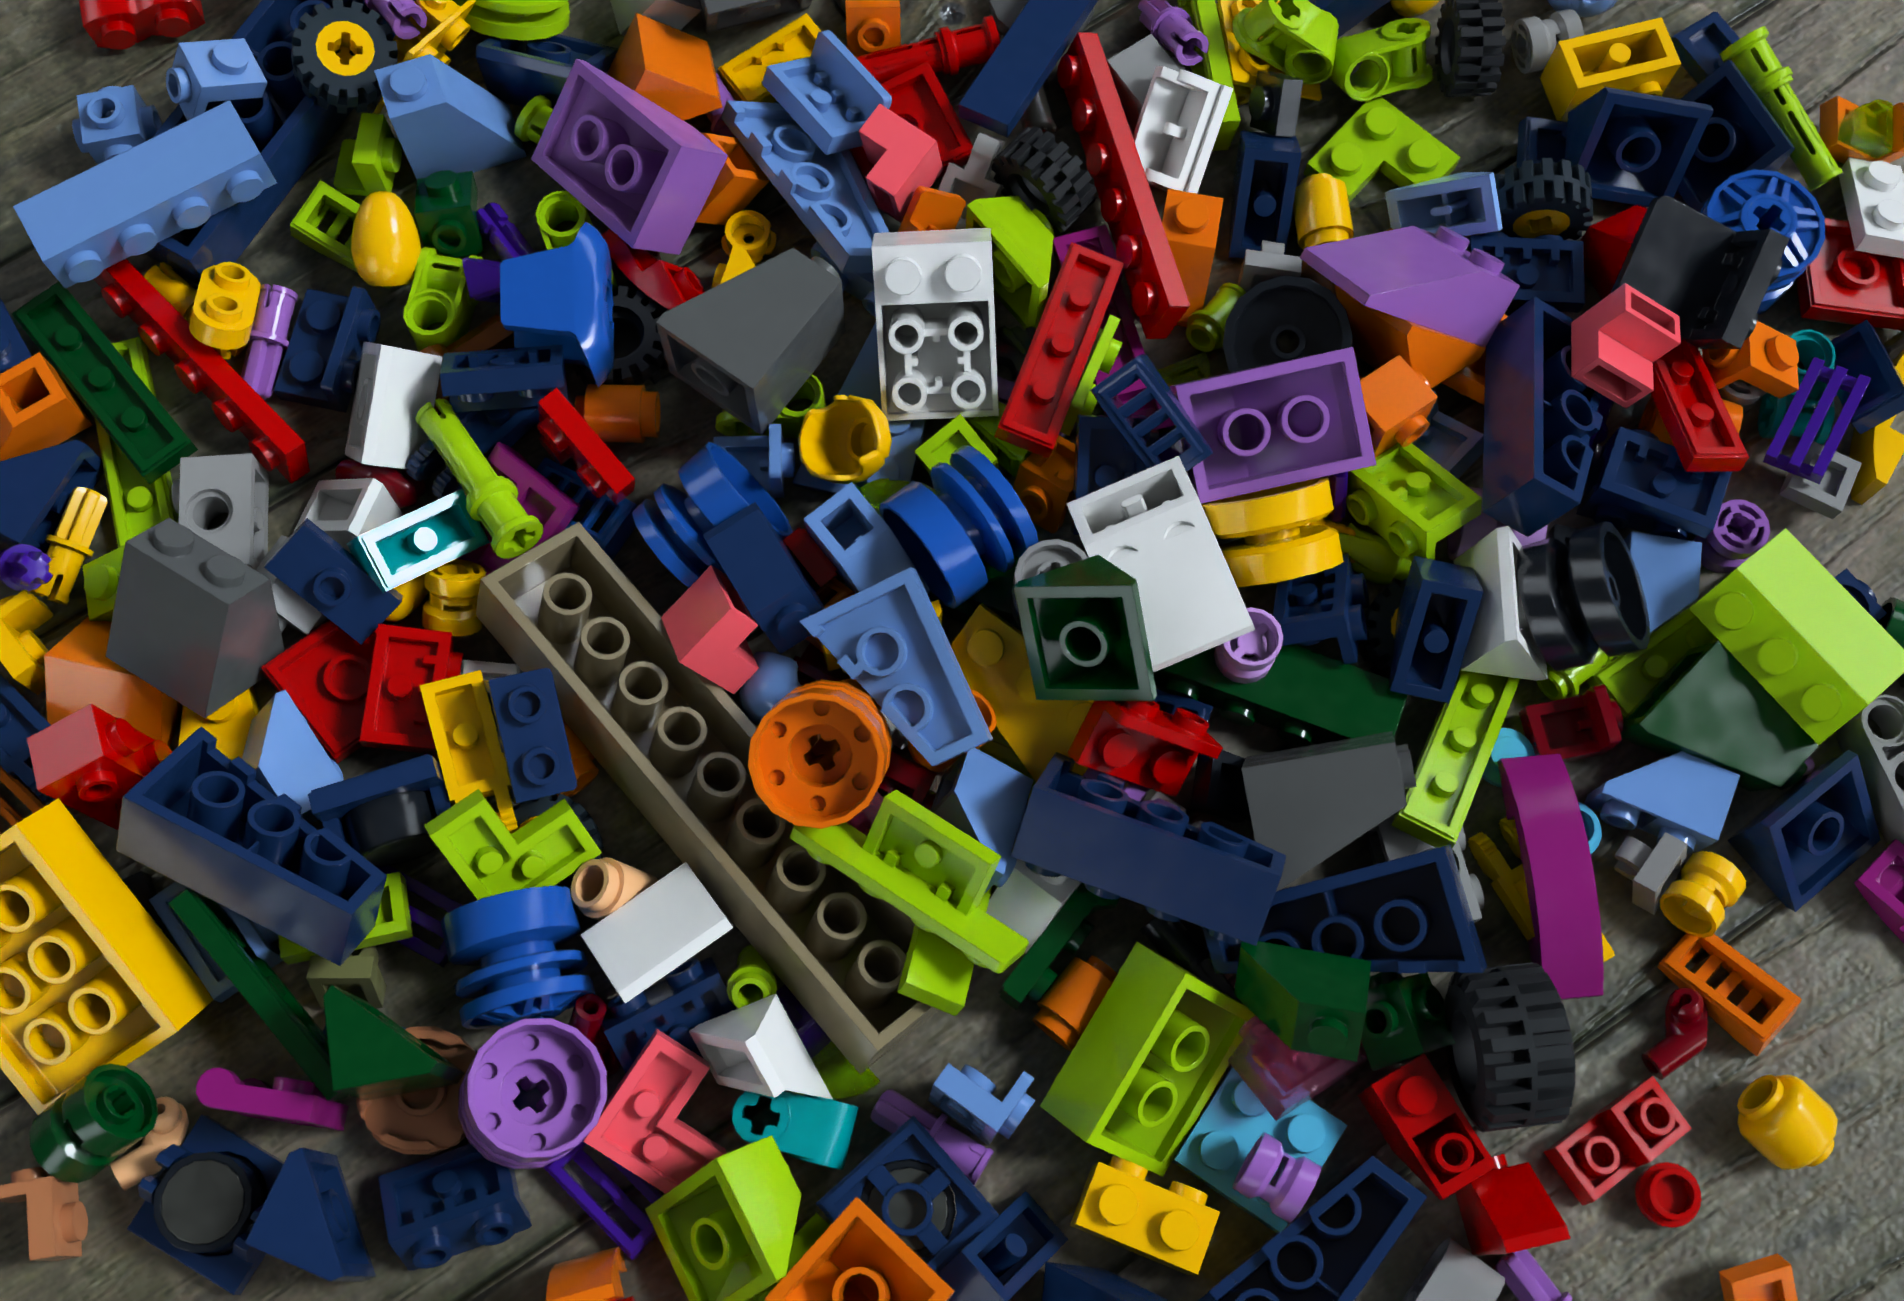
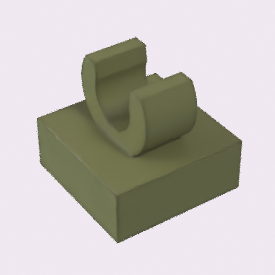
M375 946L362 948L358 956H349L341 966L321 956L310 957L307 981L320 1008H324L323 995L331 985L367 1001L375 1008H383L387 985L378 966L379 955Z

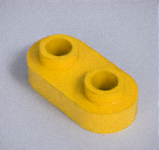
M222 262L203 270L192 308L189 324L191 334L201 343L217 349L231 350L245 346L250 339L261 290L259 280L246 267L233 262Z

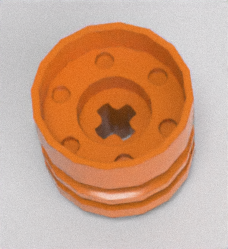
M818 680L797 686L763 716L750 740L748 769L755 792L772 813L796 826L823 829L848 822L869 806L889 768L893 738L886 715L869 694L847 682ZM817 734H820L825 742L835 739L839 743V747L833 755V761L825 753L815 756L812 752V747L818 740Z

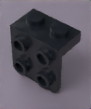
M1670 196L1656 197L1648 206L1611 293L1626 283L1680 316L1681 339L1699 349H1741L1744 341L1756 327L1758 320L1757 311L1769 285L1774 282L1782 267L1781 257L1790 238L1773 229L1736 232Z

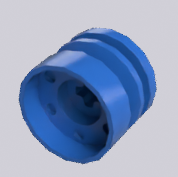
M1752 169L1730 176L1713 191L1709 200L1705 202L1700 210V213L1736 232L1773 229L1790 238L1781 257L1782 267L1774 282L1769 285L1757 315L1763 314L1780 300L1793 285L1794 281L1817 258L1825 240V217L1816 198L1799 181L1777 171Z
M712 442L705 444L678 470L681 483L689 496L676 487L663 483L654 492L656 501L645 499L632 512L635 525L645 542L661 563L688 588L710 565L725 573L708 546L703 534L752 503L756 502L782 540L793 532L788 519L761 483L729 452Z
M963 445L951 454L950 465L939 462L932 467L930 476L936 495L920 482L912 481L880 503L879 508L881 518L896 536L929 587L932 595L946 607L952 609L957 608L986 587L988 578L981 558L995 570L1005 573L1013 567L1015 563L1014 556L1020 558L1028 547L1039 542L1037 531L1028 511L1007 479L984 454L974 447Z
M531 887L493 895L460 906L447 913L440 921L449 962L454 965H480V969L459 979L454 985L455 993L458 997L474 999L463 1005L459 1010L462 1026L467 1029L503 1028L522 1019L554 1018L563 1011L573 1008L580 996L595 994L591 977L588 975H573L583 970L589 964L587 955L583 951L556 950L555 948L574 938L581 931L575 903L571 896V890L568 887Z

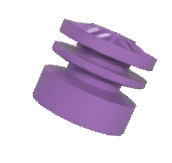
M552 1018L522 1019L499 1029L477 1051L458 1091V1118L468 1142L488 1161L512 1170L539 1169L563 1158L597 1125L607 1100V1071L596 1046L577 1028ZM518 1085L526 1092L534 1088L540 1091L542 1098L536 1104V1109L539 1113L536 1114L530 1106L523 1108L521 1111L515 1107L513 1101L520 1094Z

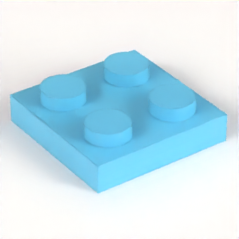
M1240 1054L1227 1071L1172 1162L1278 1234L1285 1229L1288 1222L1273 1214L1270 1204L1260 1197L1249 1199L1232 1188L1234 1180L1253 1145L1261 1134L1266 1132L1282 1142L1284 1152L1294 1158L1305 1156L1322 1168L1347 1125Z

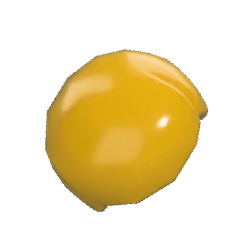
M835 395L833 397L834 402L824 408L811 409L805 415L798 436L800 461L812 477L835 484H849L850 482L857 484L870 478L885 464V459L890 454L892 443L889 422L873 400L853 395Z

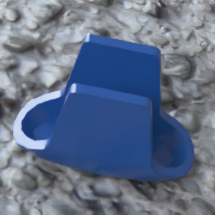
M585 222L579 229L575 240L568 246L510 258L500 263V318L506 330L514 331V348L563 344L565 364L588 367L599 388L606 381L614 366L612 266L607 242L598 229Z

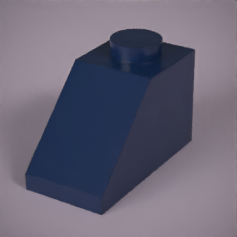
M1241 131L1232 190L1229 257L1244 258L1246 249L1260 251L1262 240L1284 243L1285 255L1302 155L1296 136L1284 137L1262 132Z
M73 440L0 461V541L9 546L18 544L32 545L46 554L50 545L45 541L46 536L54 535L72 490L76 486L93 490L104 473L102 459L87 444L79 440Z
M756 502L703 534L708 546L751 616L780 654L811 636L810 632L799 621L825 609L813 583Z
M1418 556L1413 557L1397 613L1389 680L1390 691L1450 703L1484 592L1473 568Z
M1025 1191L937 1274L955 1291L948 1301H1008L1069 1239L1029 1193Z

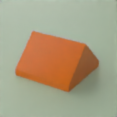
M636 13L607 75L683 121L722 108L713 58L708 42Z
M1335 285L1337 299L1347 311L1353 334L1354 353L1374 369H1378L1400 355L1413 370H1417L1425 376L1432 389L1480 359L1486 349L1471 342L1366 307Z
M87 617L44 655L47 721L51 725L87 705L93 704L116 718L125 719L135 729L155 740L163 741L170 747L183 705L106 657L112 622L89 621V617Z
M856 1197L764 1299L766 1301H948L955 1291L860 1198Z

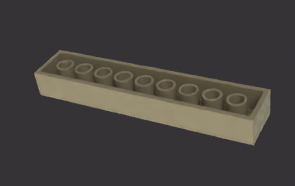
M580 522L480 579L475 614L523 672L540 668H549L552 671L561 714L565 723L683 863L686 862L714 901L860 1075L939 1011V1009L897 992L915 925L911 918L885 900L868 895L859 887L856 881L833 866L816 861L808 854L807 849L790 838L794 824L771 812L755 792L748 769L750 740L757 728L722 687L679 663L661 616Z

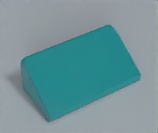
M463 489L359 535L346 544L353 557L379 589L385 593L490 542L480 522L472 519L467 512L466 495Z

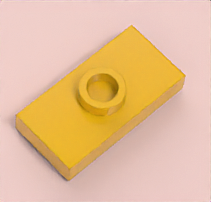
M805 13L717 68L718 75L723 79L724 85L736 101L774 103L777 100L762 85L767 66L810 57L817 35L821 30L810 16Z

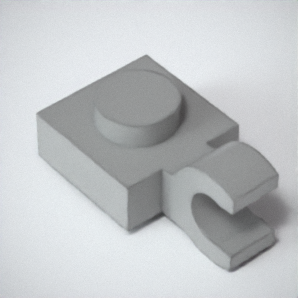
M979 132L966 167L949 163L938 190L957 194L966 201L965 208L956 226L958 229H966V212L969 203L975 199L999 197L1003 187L1002 184L989 179V175L992 171L993 159L1003 150L1005 141L990 134Z

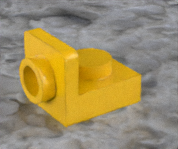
M23 590L17 595H11L0 600V661L14 680L38 695L46 689L44 655L49 650L33 631L53 617V613L46 604L28 590Z

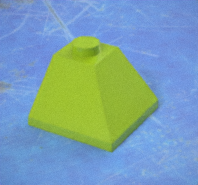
M1019 196L975 199L967 205L966 229L991 228L994 294L1024 329L1031 326L1037 329L1047 300L1054 239L1052 226L1038 209L1031 211Z
M770 1135L715 1158L645 1210L689 1301H748L784 1278L787 1274L801 1192L773 1136Z

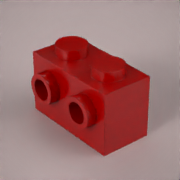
M93 704L87 705L27 738L37 790L55 800L59 798L62 803L116 830H119L123 796L172 753V750L163 741L149 737L132 727L125 719L116 718Z

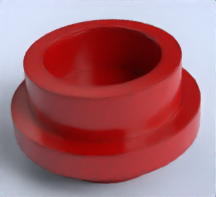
M1670 1162L1651 1165L1640 1174L1635 1187L1637 1205L1642 1214L1652 1223L1666 1228L1680 1227L1689 1223L1697 1215L1701 1205L1700 1187L1695 1177L1681 1165Z

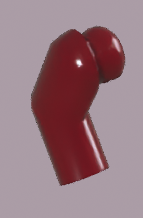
M351 459L341 461L336 468V480L375 478L383 483L399 508L415 505L417 498H420L426 491L425 481L419 482L414 480L406 472L407 469L399 472L391 467L361 464Z
M1685 987L1671 993L1665 1009V1038L1641 1055L1647 1069L1659 1080L1666 1078L1702 1052L1706 1047L1708 1011L1699 992Z
M585 994L577 999L568 1025L577 1028L596 1046L607 1071V1077L619 1070L621 1064L603 1031L602 1021L607 1011L606 1004L602 998L595 994Z

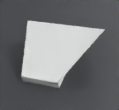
M375 478L319 480L294 531L308 518L350 552L346 543L359 535L401 517L403 513L384 484Z
M777 994L703 1022L689 1031L701 1055L710 1063V1071L718 1085L774 1098L787 1090L833 1100Z

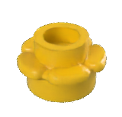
M752 210L739 211L727 221L724 228L725 235L722 237L721 243L724 252L728 256H730L733 245L745 247L753 263L757 264L762 261L765 254L769 255L775 249L776 234L770 230L771 223L759 212ZM747 236H752L754 238V241L751 243L744 242V238Z

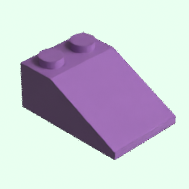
M576 59L531 160L631 248L680 255L728 155L687 122L588 62Z
M1408 226L1306 247L1300 256L1301 260L1364 306L1482 347H1486L1520 287L1519 284L1500 273L1505 265L1504 262L1476 248H1473L1470 253L1466 250L1470 240L1443 226H1439L1435 234L1416 226Z
M1353 347L1170 386L1171 391L1214 452L1187 471L1201 504L1377 465ZM1185 438L1181 439V444L1184 452L1187 449H1189L1191 445L1187 442Z

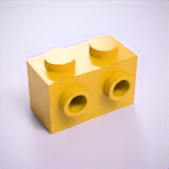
M1662 17L1559 41L1540 76V80L1556 120L1567 122L1568 112L1604 87L1662 97L1663 92L1679 69L1681 61Z
M1112 1156L1109 1165L1099 1161L1092 1165L1070 1226L1184 1274L1198 1275L1220 1211L1205 1206L1208 1194L1177 1181L1171 1182L1169 1190L1145 1181L1148 1173L1146 1168L1116 1156Z

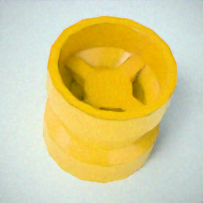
M454 559L425 573L424 586L430 593L429 600L422 607V626L427 630L452 632L453 636H467L479 632L482 628V622L475 614L480 579L486 576L485 568L471 561Z
M1698 851L1692 854L1681 869L1682 880L1674 881L1670 884L1659 899V904L1664 916L1680 930L1697 937H1709L1715 933L1725 919L1724 908L1733 906L1745 891L1746 880L1742 872L1723 856L1713 852Z

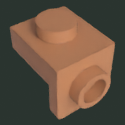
M43 1167L11 1172V1183L0 1185V1202L17 1203L26 1201L29 1261H60L82 1257L81 1241L86 1238L88 1232V1216L84 1204L79 1201L78 1183L61 1181L48 1174Z

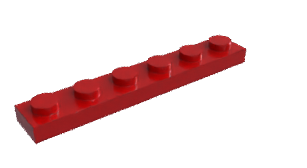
M1077 32L1066 54L1059 61L1057 68L1058 82L1065 91L1071 109L1072 125L1079 134L1086 155L1087 171L1093 177L1101 201V213L1103 219L1108 222L1116 246L1117 261L1124 263L1122 269L1132 295L1133 311L1139 316L1146 339H1166L1190 307L1098 34Z
M127 259L104 269L99 276L93 279L102 288V296L112 311L120 318L128 315L138 325V333L147 347L157 356L165 353L175 363L174 369L182 383L192 393L197 394L202 391L212 402V410L222 425L232 433L239 430L250 441L249 447L251 452L266 470L272 471L276 468L291 484L310 472L305 442L213 347L201 343L191 334L189 323Z

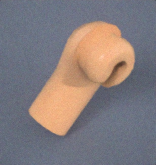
M171 1097L156 1098L158 1117L154 1128L143 1137L140 1147L110 1163V1167L124 1191L140 1183L144 1177L152 1176L162 1169L155 1161L161 1151L172 1144H183L189 1119L186 1108Z

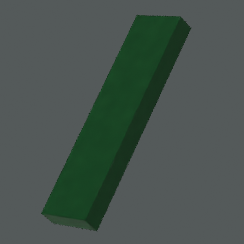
M59 281L11 313L149 484L178 465L180 458L189 457L198 450L68 289H65Z
M185 889L168 904L306 1075L315 1083V1086L327 1101L342 1100L349 1095L333 1091L327 1036L267 962L257 957L236 924L219 903L191 889Z

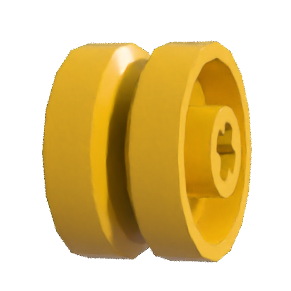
M1320 477L1201 504L1216 538L1244 537L1220 546L1237 587L1284 582L1334 568L1344 562L1337 529L1322 525L1299 527L1325 518L1334 510L1328 477Z

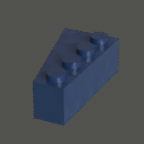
M1535 296L1498 324L1486 345L1482 512L1527 537L1581 503L1594 453L1589 447V441L1591 436L1600 431L1603 416L1597 411L1600 399L1605 397L1571 377V322L1574 320Z
M199 727L123 796L116 851L341 966L375 927L387 875L328 828L319 830L314 828L300 816L302 807L285 793L278 797L273 795L255 780L257 771L240 757L230 760L215 748L217 739L203 727Z
M1059 752L1054 754L1032 789L1011 857L1025 861L1026 867L1037 874L1047 877L1063 875L1085 883L1087 890L1102 898L1119 899L1123 897L1145 905V909L1150 914L1162 920L1177 922L1183 919L1205 927L1209 935L1222 942L1240 944L1243 941L1254 946L1257 945L1282 877L1286 855L1213 822L1202 823L1200 829L1188 824L1189 817L1180 810V807L1160 798L1154 801H1136L1122 790L1125 782L1103 772L1098 774L1097 780L1088 779L1072 771L1075 764L1072 758Z
M1450 844L1279 890L1275 893L1258 939L1260 942L1371 961L1370 972L1483 973L1487 968ZM1202 927L1215 974H1237L1241 943L1229 944L1217 940L1207 933L1205 927Z
M1372 1156L1198 1301H1355L1427 1199V1196Z

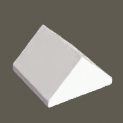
M363 341L344 455L361 464L407 469L405 466H407V461L411 458V455L415 453V450H419L420 446L429 439L424 430L418 426L415 418L419 409L426 403L431 402L434 408L443 357Z
M1509 526L1494 529L1453 560L1456 565L1473 568L1484 591L1460 668L1461 671L1534 681L1548 679L1546 660L1535 643L1519 594L1516 569L1517 554L1522 545Z
M685 862L582 933L581 937L626 1004L727 933L733 926Z

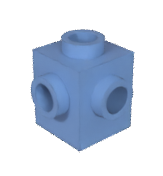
M134 85L124 87L107 86L97 92L77 95L79 119L72 121L74 137L82 153L89 152L97 165L151 139L162 126L155 106H147Z

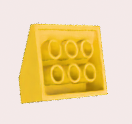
M59 798L16 823L0 835V1069L37 1115H40L96 1067L106 1064L127 1066L178 1032L213 1001L202 981Z

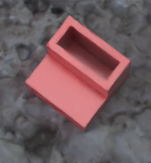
M879 103L859 129L867 159L875 165L865 178L877 208L902 223L916 188L919 186L931 188L944 169L937 140Z
M1624 283L1571 322V377L1627 409L1654 391L1653 362L1681 344L1680 316Z
M710 565L664 613L661 619L679 663L730 693L735 694L759 669L746 640L758 624L751 616L727 575Z

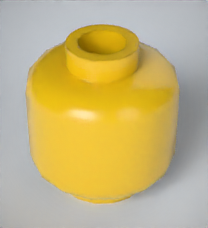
M1764 1075L1754 1080L1742 1092L1737 1104L1739 1111L1737 1125L1739 1131L1772 1164L1783 1170L1800 1169L1804 1166H1816L1829 1157L1834 1148L1833 1139L1836 1135L1838 1119L1832 1107L1803 1080L1793 1075Z

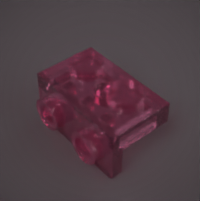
M1255 1015L1239 1030L1238 1034L1243 1040L1228 1059L1229 1063L1275 1121L1363 1066L1368 1057L1362 1042L1360 1043L1357 1062L1291 1050Z

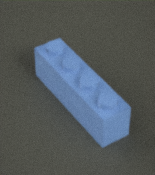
M229 100L13 207L42 262L66 289L76 283L87 282L96 278L104 269L130 256L141 255L150 251L158 242L184 229H192L204 224L211 216L239 202L253 200L263 190L277 184Z

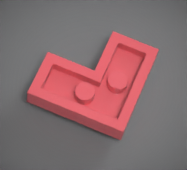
M656 1029L604 1105L597 1125L584 1138L583 1142L665 1194L715 1158L727 1154L724 1147L677 1118L709 1071L710 1063Z

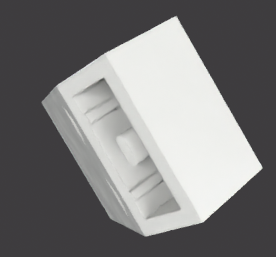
M991 228L874 233L871 247L881 409L888 421L955 418L959 414L964 418L999 416Z
M1179 456L1067 503L1088 557L1099 554L1137 580L1153 673L1255 630L1201 502Z

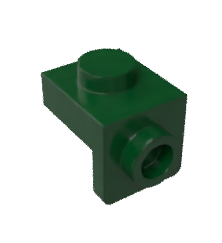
M443 170L432 173L426 178L417 179L414 215L424 247L435 248L438 255L456 258L483 252V240L476 219L478 189L473 171L455 173L454 171Z

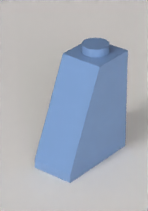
M428 54L374 70L389 119L416 179L426 178L432 173L443 170H450L455 173L473 171L474 173L527 157L522 141L514 134L515 121L510 106L433 55Z

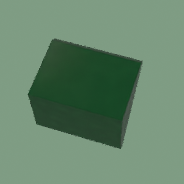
M1098 554L1016 583L1013 588L1036 700L1154 701L1157 691L1139 590L1135 578Z
M333 985L323 995L333 1091L363 1100H373L458 1084L465 1073L367 1001Z

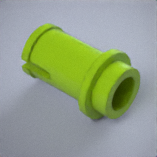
M1234 283L1222 284L1216 295L1203 310H1196L1188 317L1186 329L1188 341L1196 349L1203 352H1210L1213 349L1223 347L1226 319L1238 299L1246 291Z
M1598 648L1593 664L1567 671H1555L1546 662L1548 679L1536 682L1540 690L1553 701L1574 697L1579 694V686L1602 667L1612 662L1611 660L1614 657H1609Z
M752 945L742 949L738 955L737 969L732 972L727 982L726 991L729 1000L737 1008L777 992L775 972Z

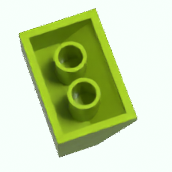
M1786 528L1689 608L1818 745L1866 708L1904 673V649Z
M1136 942L1067 1061L1057 1074L1040 1107L1086 1143L1140 1165L1148 1171L1163 1177L1257 1016L1241 1002L1173 961Z

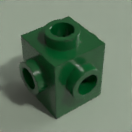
M1381 972L1370 976L1367 1010L1361 1043L1372 1071L1419 1057L1423 1053L1427 1054L1455 1044L1445 1019L1443 998L1437 988L1432 985L1427 972L1403 977L1402 973Z

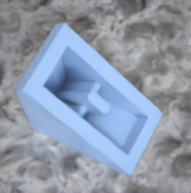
M1461 172L1385 192L1390 226L1393 230L1416 226L1435 234L1439 226H1443L1462 236H1469L1503 229L1494 172Z

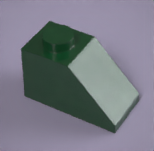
M1242 941L1234 995L1291 1050L1357 1062L1367 1010L1371 961L1260 941L1254 946Z

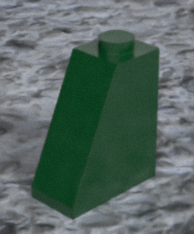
M1719 641L1689 649L1623 719V731L1621 733L1622 739L1665 757L1683 751L1740 775L1737 786L1748 791L1772 788L1783 790L1793 785L1807 771L1808 766L1804 762L1819 746Z

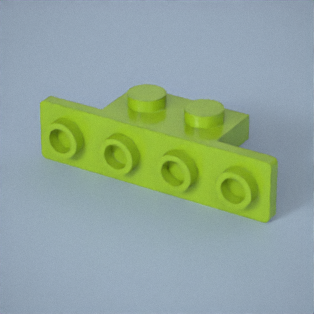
M895 790L884 797L867 836L846 822L823 829L794 825L790 838L807 849L808 854L813 859L833 866L856 881L859 887L868 895L883 899L908 915L912 922L920 929L929 933H935L963 951L966 958L975 965L989 968L993 972L1000 974L1024 954L1029 941L978 908L1002 856L900 791Z

